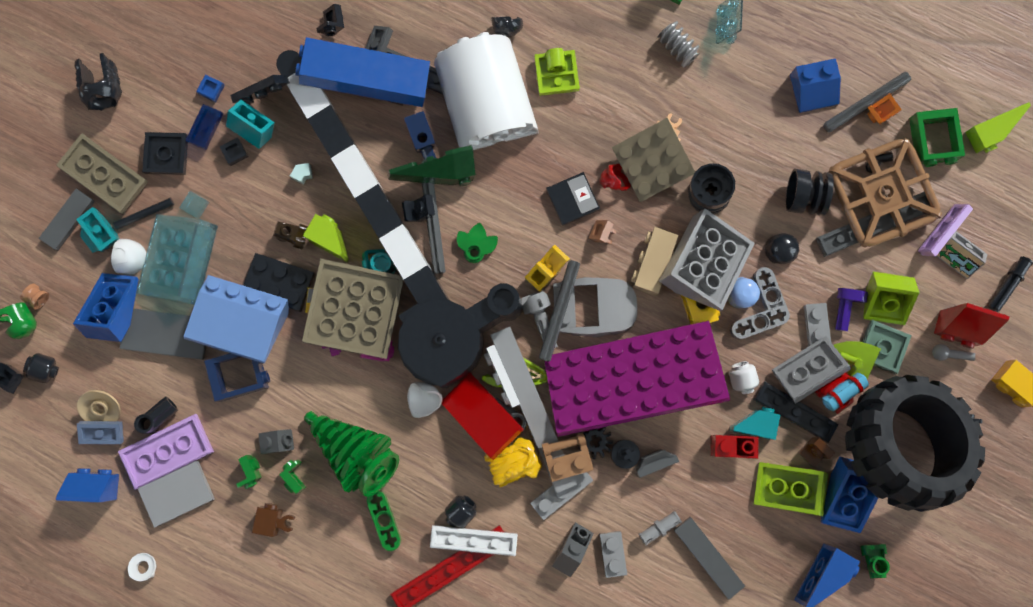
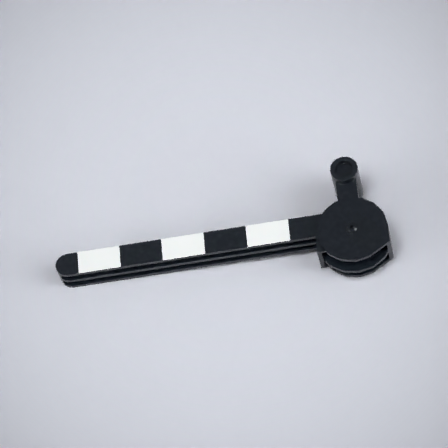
M284 51L278 56L276 61L279 73L281 75H288L290 82L287 84L288 88L418 303L398 315L403 322L399 330L398 350L403 364L415 378L430 385H438L447 389L465 378L477 367L483 354V333L502 321H513L520 316L523 310L520 295L512 285L500 283L490 289L486 298L468 309L450 301L325 92L321 88L300 85L299 76H296L295 73L297 63H301L302 58L299 57V53L296 51Z

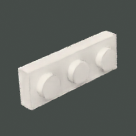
M495 345L486 348L487 353L484 354L488 366L493 365L496 373L492 375L497 386L501 384L504 392L501 393L505 405L510 404L511 408L519 405L520 402Z

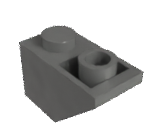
M575 522L562 544L552 567L571 577L581 564L594 533Z

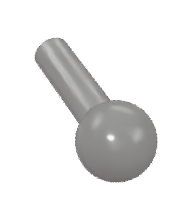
M938 344L932 350L933 357L939 361L946 360L947 358L975 360V353L950 350L944 344Z

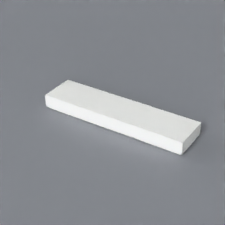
M432 525L430 548L516 556L518 534Z

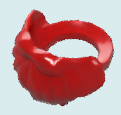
M619 163L610 164L601 174L600 185L604 189L609 187L614 190L626 191L631 186L628 178L621 173L622 167ZM621 180L624 182L625 187H621Z

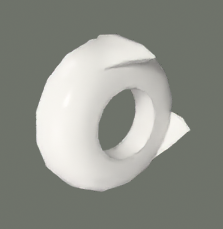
M147 553L135 555L128 565L129 576L135 581L141 582L154 577L157 567L156 561L153 556ZM146 561L149 568L146 573L141 574L138 571V566L141 562Z

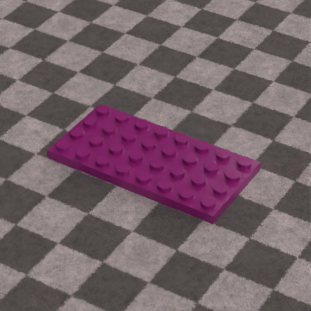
M710 321L553 354L550 362L544 361L558 436L730 401Z

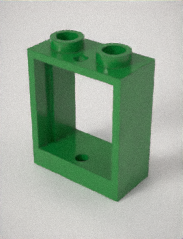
M958 108L916 112L909 118L913 147L924 167H933L943 162L945 165L956 164L959 159L965 156ZM947 122L952 152L928 154L924 125Z

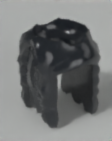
M100 53L104 78L102 81L94 83L93 73L90 69L88 70L86 65L82 64L80 59H76L74 63L79 97L88 110L102 111L106 108L115 107L122 95L118 69L115 63L108 59L104 53ZM96 95H101V96H104V97L98 98V97H96Z

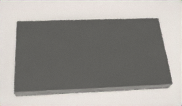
M133 309L131 324L120 343V349L204 360L206 345L184 339L183 336L190 316Z

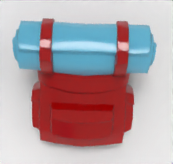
M847 371L814 393L819 398L823 397L822 401L826 408L838 414L854 402L853 397L858 393L861 394L869 386L867 378L861 373L850 376Z

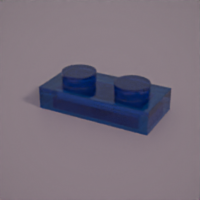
M203 104L186 141L207 150L223 113Z

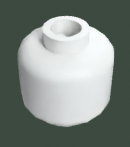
M747 361L732 365L729 377L733 389L742 392V394L752 393L759 384L755 366Z

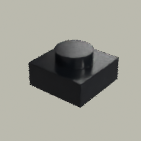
M238 137L220 146L230 166L249 157Z

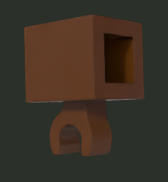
M265 503L264 506L257 507L252 533L274 537L278 535L279 529L290 532L293 528L286 525V520H295V516L286 515L282 517L283 509H277L278 505Z

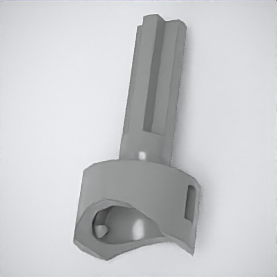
M542 291L523 297L522 309L524 314H534L535 322L544 342L549 326L544 310L551 303L548 295Z

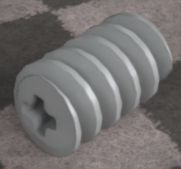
M676 21L663 29L657 38L661 37L660 42L662 44L667 43L665 48L667 50L672 49L671 55H677L676 60L678 62L683 61L681 66L684 68L699 56L700 53H697V50L700 46L697 45L692 48L694 40L686 41L689 34L681 35L684 28L676 29L678 24Z

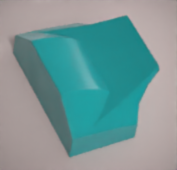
M94 207L76 219L81 225L80 237L92 253L97 251L104 252L119 239L118 234L107 219Z

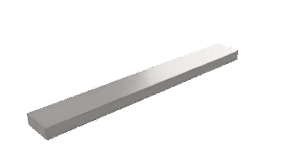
M508 327L490 336L520 402L521 410L549 474L541 444L547 442L548 444L558 442V439L512 330ZM562 450L551 452L552 459L564 455ZM573 476L552 482L556 493L577 485Z

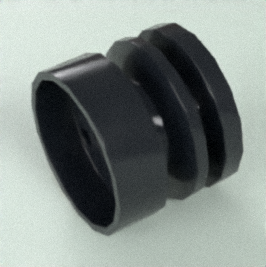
M714 163L703 165L695 171L688 189V198L696 211L700 212L705 208L712 214H716L728 206L735 191V179L732 172L727 167ZM707 189H710L711 192H714L713 195H710V193L707 192Z
M794 168L789 177L786 190V210L802 214L807 207L810 215L816 213L818 216H825L833 196V175L828 172L822 174L820 171H816L811 178L809 170Z

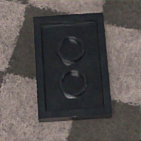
M255 253L243 286L288 299L289 308L301 312L307 297L308 288L311 286L315 273Z

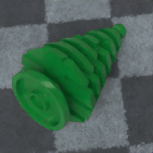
M312 411L306 413L304 421L311 425L310 432L314 438L316 437V443L322 448L324 457L328 460L329 466L334 471L345 492L349 493L351 490L354 492L359 489L362 495L369 497L379 492L390 481L398 468L400 459L399 455L389 448L392 444L389 436L381 433L377 434V432L365 430L337 419H331L325 415L318 417Z

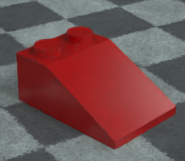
M964 303L940 310L934 334L941 336V340L961 342V346L973 349L975 346L984 345L1009 321L1010 316L970 303Z

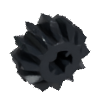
M606 427L600 428L599 431L598 428L593 429V431L587 430L588 433L582 431L589 454L592 451V459H596V452L599 453L601 458L605 457L602 452L603 449L606 452L611 451L610 448L606 447V444H613V441L606 440V438L612 434L611 432L603 434ZM593 435L596 438H600V441H598L599 446L597 447L590 445V441H592L591 436Z

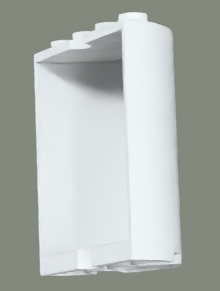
M484 32L470 39L468 37L460 38L456 44L437 53L434 65L459 148L472 145L473 150L492 146L500 141L507 142L539 133L515 53L508 37L489 35L488 32Z

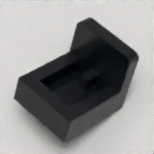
M333 4L324 10V23L316 29L317 33L325 34V36H335L337 32L342 30L344 22L341 5Z
M0 362V387L6 392L14 394L24 375L11 365Z

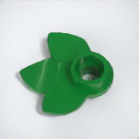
M481 223L473 226L469 233L459 231L457 234V244L464 251L465 259L470 263L480 262L484 255L490 254L495 250L498 243V237L487 236ZM472 250L478 251V255L475 257L471 256L470 253Z

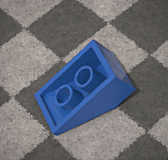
M102 273L73 325L86 338L121 342L131 324L139 279L135 276Z
M839 456L830 476L821 523L861 533L878 498L866 488L868 482L863 476L857 477L850 464L854 460Z
M823 543L794 600L804 607L816 606L850 582L858 574L860 561L838 548Z

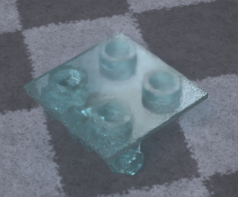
M726 0L718 5L716 12V44L726 40L727 44L735 43L737 33L742 31L743 0Z

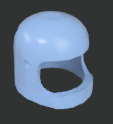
M739 277L727 300L735 308H749L759 299V287L753 280Z

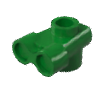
M886 544L860 546L861 555L865 556L870 579L887 578L886 574L890 570V565L885 559V555L888 554Z

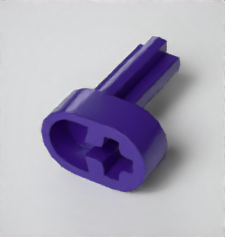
M838 288L837 299L840 301L835 330L848 332L852 302L866 303L868 292Z

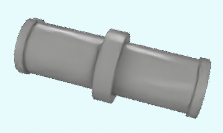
M673 511L662 520L654 521V525L639 533V536L647 546L658 537L667 535V531L681 524L682 521L677 513Z

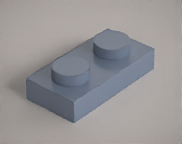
M80 421L77 423L78 444H122L124 442L122 421Z

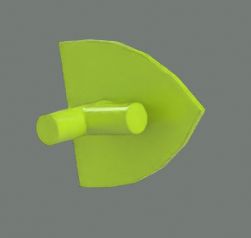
M846 341L833 345L850 365L851 369L848 371V375L853 376L856 373H861L868 379L881 348L860 341Z

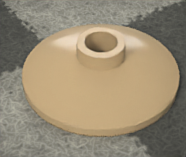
M87 391L81 395L77 402L78 413L85 421H117L120 417L121 409L119 403L113 396L104 391Z

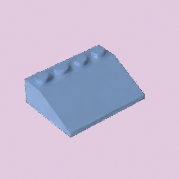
M208 275L198 293L183 337L189 341L265 364L289 314L288 299Z

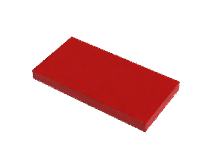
M471 373L442 400L441 404L492 460L524 430Z

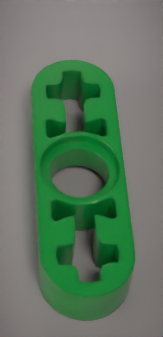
M380 490L376 495L377 497H382L380 506L381 508L386 506L387 510H382L375 514L374 510L379 508L376 503L373 504L371 501L374 499V495L367 497V505L382 547L387 551H394L401 544V535L387 496ZM381 514L389 516L390 523L388 526H381L379 524L378 518ZM392 526L394 530L390 531L391 537H396L397 539L394 542V546L386 543V540L389 539L387 532L384 535L382 534V531L388 530Z

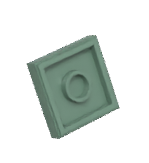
M870 320L862 342L881 348L874 363L875 367L898 374L912 335Z

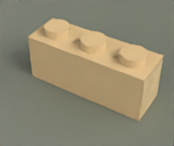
M654 227L652 232L648 231L644 241L647 244L646 250L641 251L638 258V263H641L638 271H634L631 282H634L633 289L653 296L659 294L662 285L659 280L671 259L678 238L677 234Z

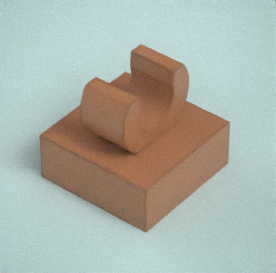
M596 220L588 239L594 242L612 244L608 236L610 233L616 234V230L612 228L614 224L608 220Z

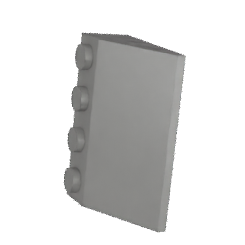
M704 208L692 217L659 282L677 294L721 311L755 243Z

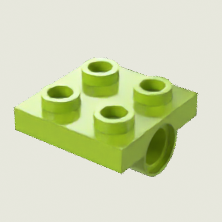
M552 48L547 50L546 53L534 54L539 96L577 92L580 90L575 50L564 51L562 48Z

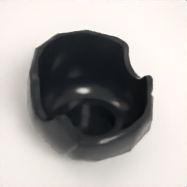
M510 16L491 17L492 27L497 35L512 37L523 28V20L520 17L513 20Z
M786 233L772 236L765 245L766 256L774 264L791 263L797 259L800 251L797 239Z

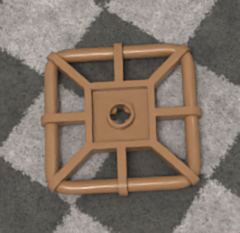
M907 138L894 140L874 149H865L863 153L840 161L833 167L831 166L828 173L833 175L834 189L842 205L840 209L842 212H845L860 246L864 248L878 245L898 236L904 237L908 232L931 224L941 218L940 204L928 180L930 176L928 173H925L915 148ZM899 148L893 166L881 171L875 157ZM906 152L917 177L907 181L904 180L900 171V165ZM866 160L873 175L861 178L842 169ZM839 177L858 184L864 198L850 203ZM920 182L930 206L914 200L908 186ZM882 187H884L885 190H890L888 197L882 195ZM867 203L872 218L864 235L852 208ZM910 206L927 213L928 216L905 225L899 209ZM891 213L896 229L872 238L879 218Z

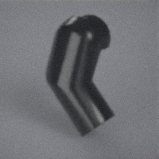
M892 151L876 156L878 165L880 166L883 162L893 161ZM866 162V171L873 174L869 163Z

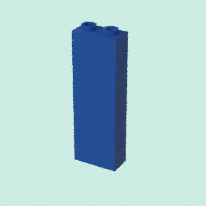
M307 37L305 44L300 45L299 57L302 60L301 63H297L295 73L296 76H299L300 85L423 107L430 61Z

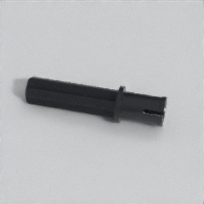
M1021 256L1015 267L1008 271V277L989 303V309L1000 312L1018 284L1024 281L1025 274L1033 265L1031 259Z

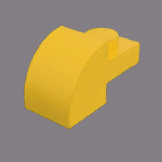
M554 245L524 278L540 292L557 276L570 258Z

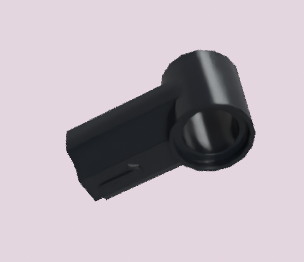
M165 396L145 414L137 416L134 421V427L140 433L154 434L165 421L178 411V408L173 401ZM149 419L151 422L150 427L145 430L144 422Z

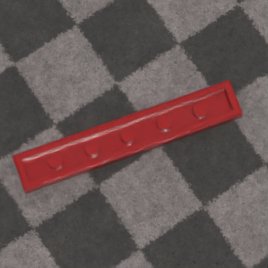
M500 525L491 530L504 532ZM457 551L390 595L397 607H412L494 554Z

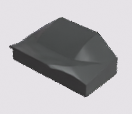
M660 449L640 457L634 470L637 477L641 478L678 463L679 460L677 455Z

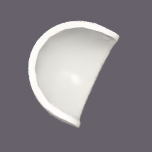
M118 239L114 243L111 263L117 274H135L145 266L147 254L141 244L129 239Z
M414 382L410 385L407 399L413 417L428 416L440 407L442 396L434 386L425 382Z

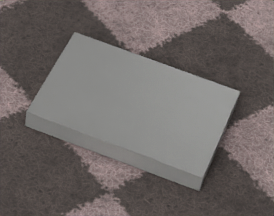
M825 336L772 369V372L792 400L797 403L851 368Z
M195 461L138 488L154 528L215 500L199 461Z

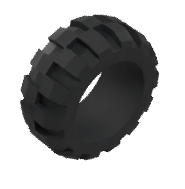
M915 375L894 376L869 388L858 398L857 404L852 406L846 423L851 428L845 434L846 451L852 452L854 461L850 462L857 477L863 476L868 482L866 488L877 498L884 499L887 497V504L907 511L914 509L924 512L951 505L963 499L966 492L972 490L982 473L977 468L982 467L985 462V447L980 446L979 440L983 433L979 421L974 422L969 414V411L972 409L962 397L956 398L951 394L952 388L940 381L932 380L929 382V377ZM895 411L903 412L914 418L928 434L934 450V467L930 476L912 467L899 451L893 434Z

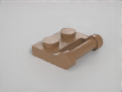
M583 432L576 434V437L548 444V442L541 444L552 482L594 470ZM576 445L580 446L581 451L552 459L551 452Z

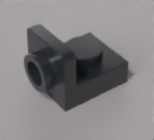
M425 194L415 201L402 202L403 215L406 222H423L435 215L432 195Z

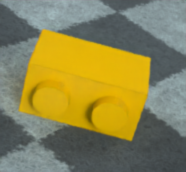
M1017 360L1006 361L991 380L996 384V388L999 391L1010 395L1013 398L1012 401L1019 407H1033V373Z

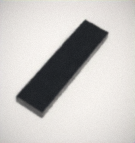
M767 382L762 383L753 399L766 408L774 409L775 413L814 436L821 438L826 443L830 442L839 425L801 402L795 403L789 395Z

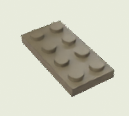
M82 133L56 165L122 214H124L148 183L147 180Z

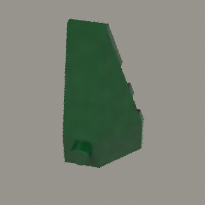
M470 145L446 151V155L440 158L430 156L419 165H417V162H411L390 169L387 175L388 180L452 186L458 184L459 186L469 185L476 175L473 147Z

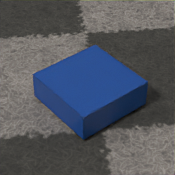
M205 74L196 93L216 103L225 85Z

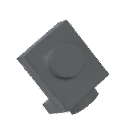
M291 429L259 433L261 454L294 450Z

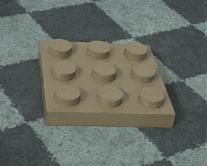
M668 117L612 147L640 202L695 173Z

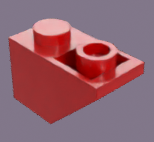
M711 435L710 456L758 459L759 437Z

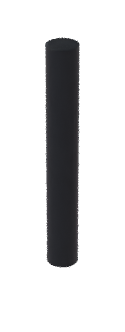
M170 197L113 222L116 230L173 206L174 202Z

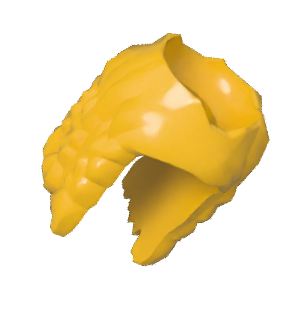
M522 437L517 438L512 445L507 446L494 460L487 454L484 456L485 461L490 462L488 466L490 467L489 471L494 476L492 478L494 485H499V487H504L526 476L534 479L542 468L534 442Z

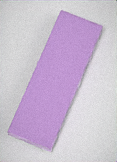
M954 204L919 248L918 252L922 256L936 257L973 208L969 204Z

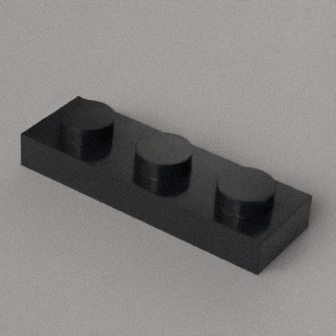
M271 75L231 94L232 103L243 100L250 105L254 103L255 99L268 97L270 92L281 91L283 86L290 83L288 75Z

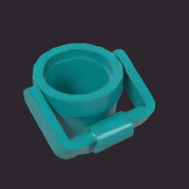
M385 249L366 250L362 253L363 261L361 262L363 268L395 274L397 268L388 253H385ZM368 254H374L371 260H369Z

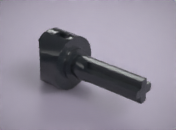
M620 440L611 448V459L616 466L629 469L638 463L640 451L634 442Z

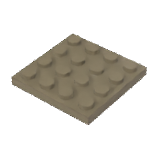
M320 259L302 342L387 359L403 285L402 276Z

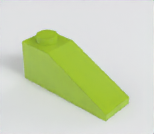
M1030 102L982 122L966 131L965 133L975 153L977 154L981 151L988 153L997 149L996 144L1007 137L1030 108Z

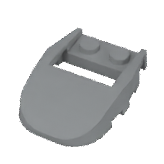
M598 277L576 279L574 286L597 285L599 326L576 327L575 292L573 287L560 329L561 333L596 338L624 333L634 325L637 318V298L635 291L627 282L620 279ZM562 282L553 284L554 307Z

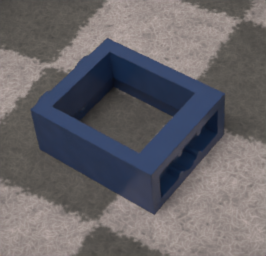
M229 353L205 360L214 401L223 402L268 389L270 376L268 371L264 370L263 363L252 360L257 384L227 392L220 363L238 359L241 356Z

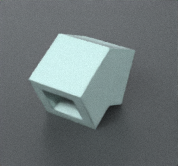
M309 163L295 165L290 177L304 185L307 179L313 178L311 165Z

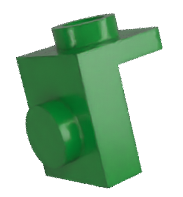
M245 455L238 460L247 479L237 483L236 486L237 488L244 487L246 490L257 484L256 480L262 478L258 470L260 468L258 460L252 457V455Z
M290 460L282 467L284 471L279 474L285 481V488L290 493L298 494L306 488L304 483L293 472L302 464L300 460H295L294 462Z

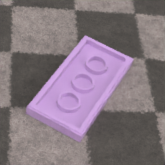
M197 414L118 451L134 490L214 452Z

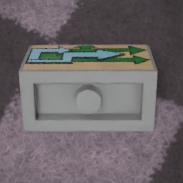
M955 231L936 255L966 279L970 278L986 263L987 254L957 231Z

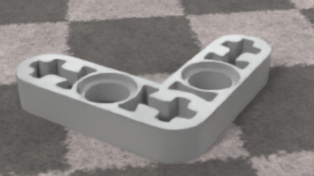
M760 268L753 276L754 282L759 287L760 298L766 311L734 322L730 327V334L735 339L740 340L783 325L789 320L790 314L775 275L769 268ZM761 272L764 275H768L769 278L766 279L767 285L772 283L773 287L763 290L762 287L766 286L764 280L759 279V276L762 275ZM768 291L776 293L777 299L775 302L767 300L766 293ZM776 310L784 314L781 318L782 321L780 319L770 321L769 317L776 315ZM757 317H761L765 321V326L762 329L757 328L754 324ZM738 324L740 327L750 325V329L743 331V335L735 331L738 328Z

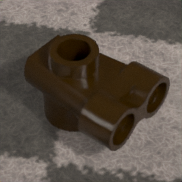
M277 221L273 236L281 242L287 241L292 243L293 247L302 250L306 241L303 235L308 226L303 224L297 226ZM283 228H286L289 234H285Z

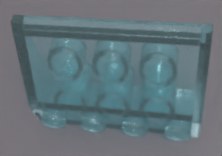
M157 214L136 294L195 305L198 293L204 284L218 226L196 218Z

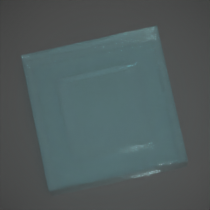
M190 191L179 208L199 219L209 201Z

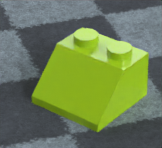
M315 214L303 236L311 244L348 262L349 257L342 232L337 228L338 224L325 214L322 217Z
M873 271L866 287L868 296L867 302L864 304L863 318L905 325L920 293L915 278Z

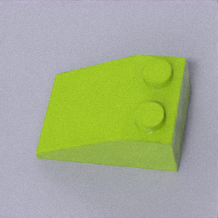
M759 462L754 505L823 517L828 473Z

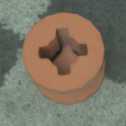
M33 283L22 291L20 299L25 303H30V307L37 310L47 302L49 293L44 290L41 291L39 286Z

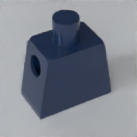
M424 111L405 117L404 120L416 152H421L424 160L430 156L436 158L433 150L436 144ZM421 137H426L427 141L421 143L419 139Z

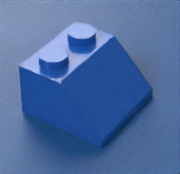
M836 58L796 66L791 72L790 79L799 113L840 104L841 76Z
M77 468V472L67 474L56 496V500L99 503L117 500L119 474H112L110 469H98V473H90L91 469Z

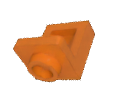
M889 93L875 104L868 107L870 112L867 115L873 123L878 122L881 125L902 111V109Z

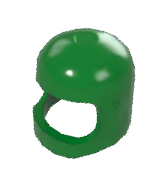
M16 303L0 309V323L9 322L12 324L5 332L10 338L23 339L36 330L37 321L26 303Z

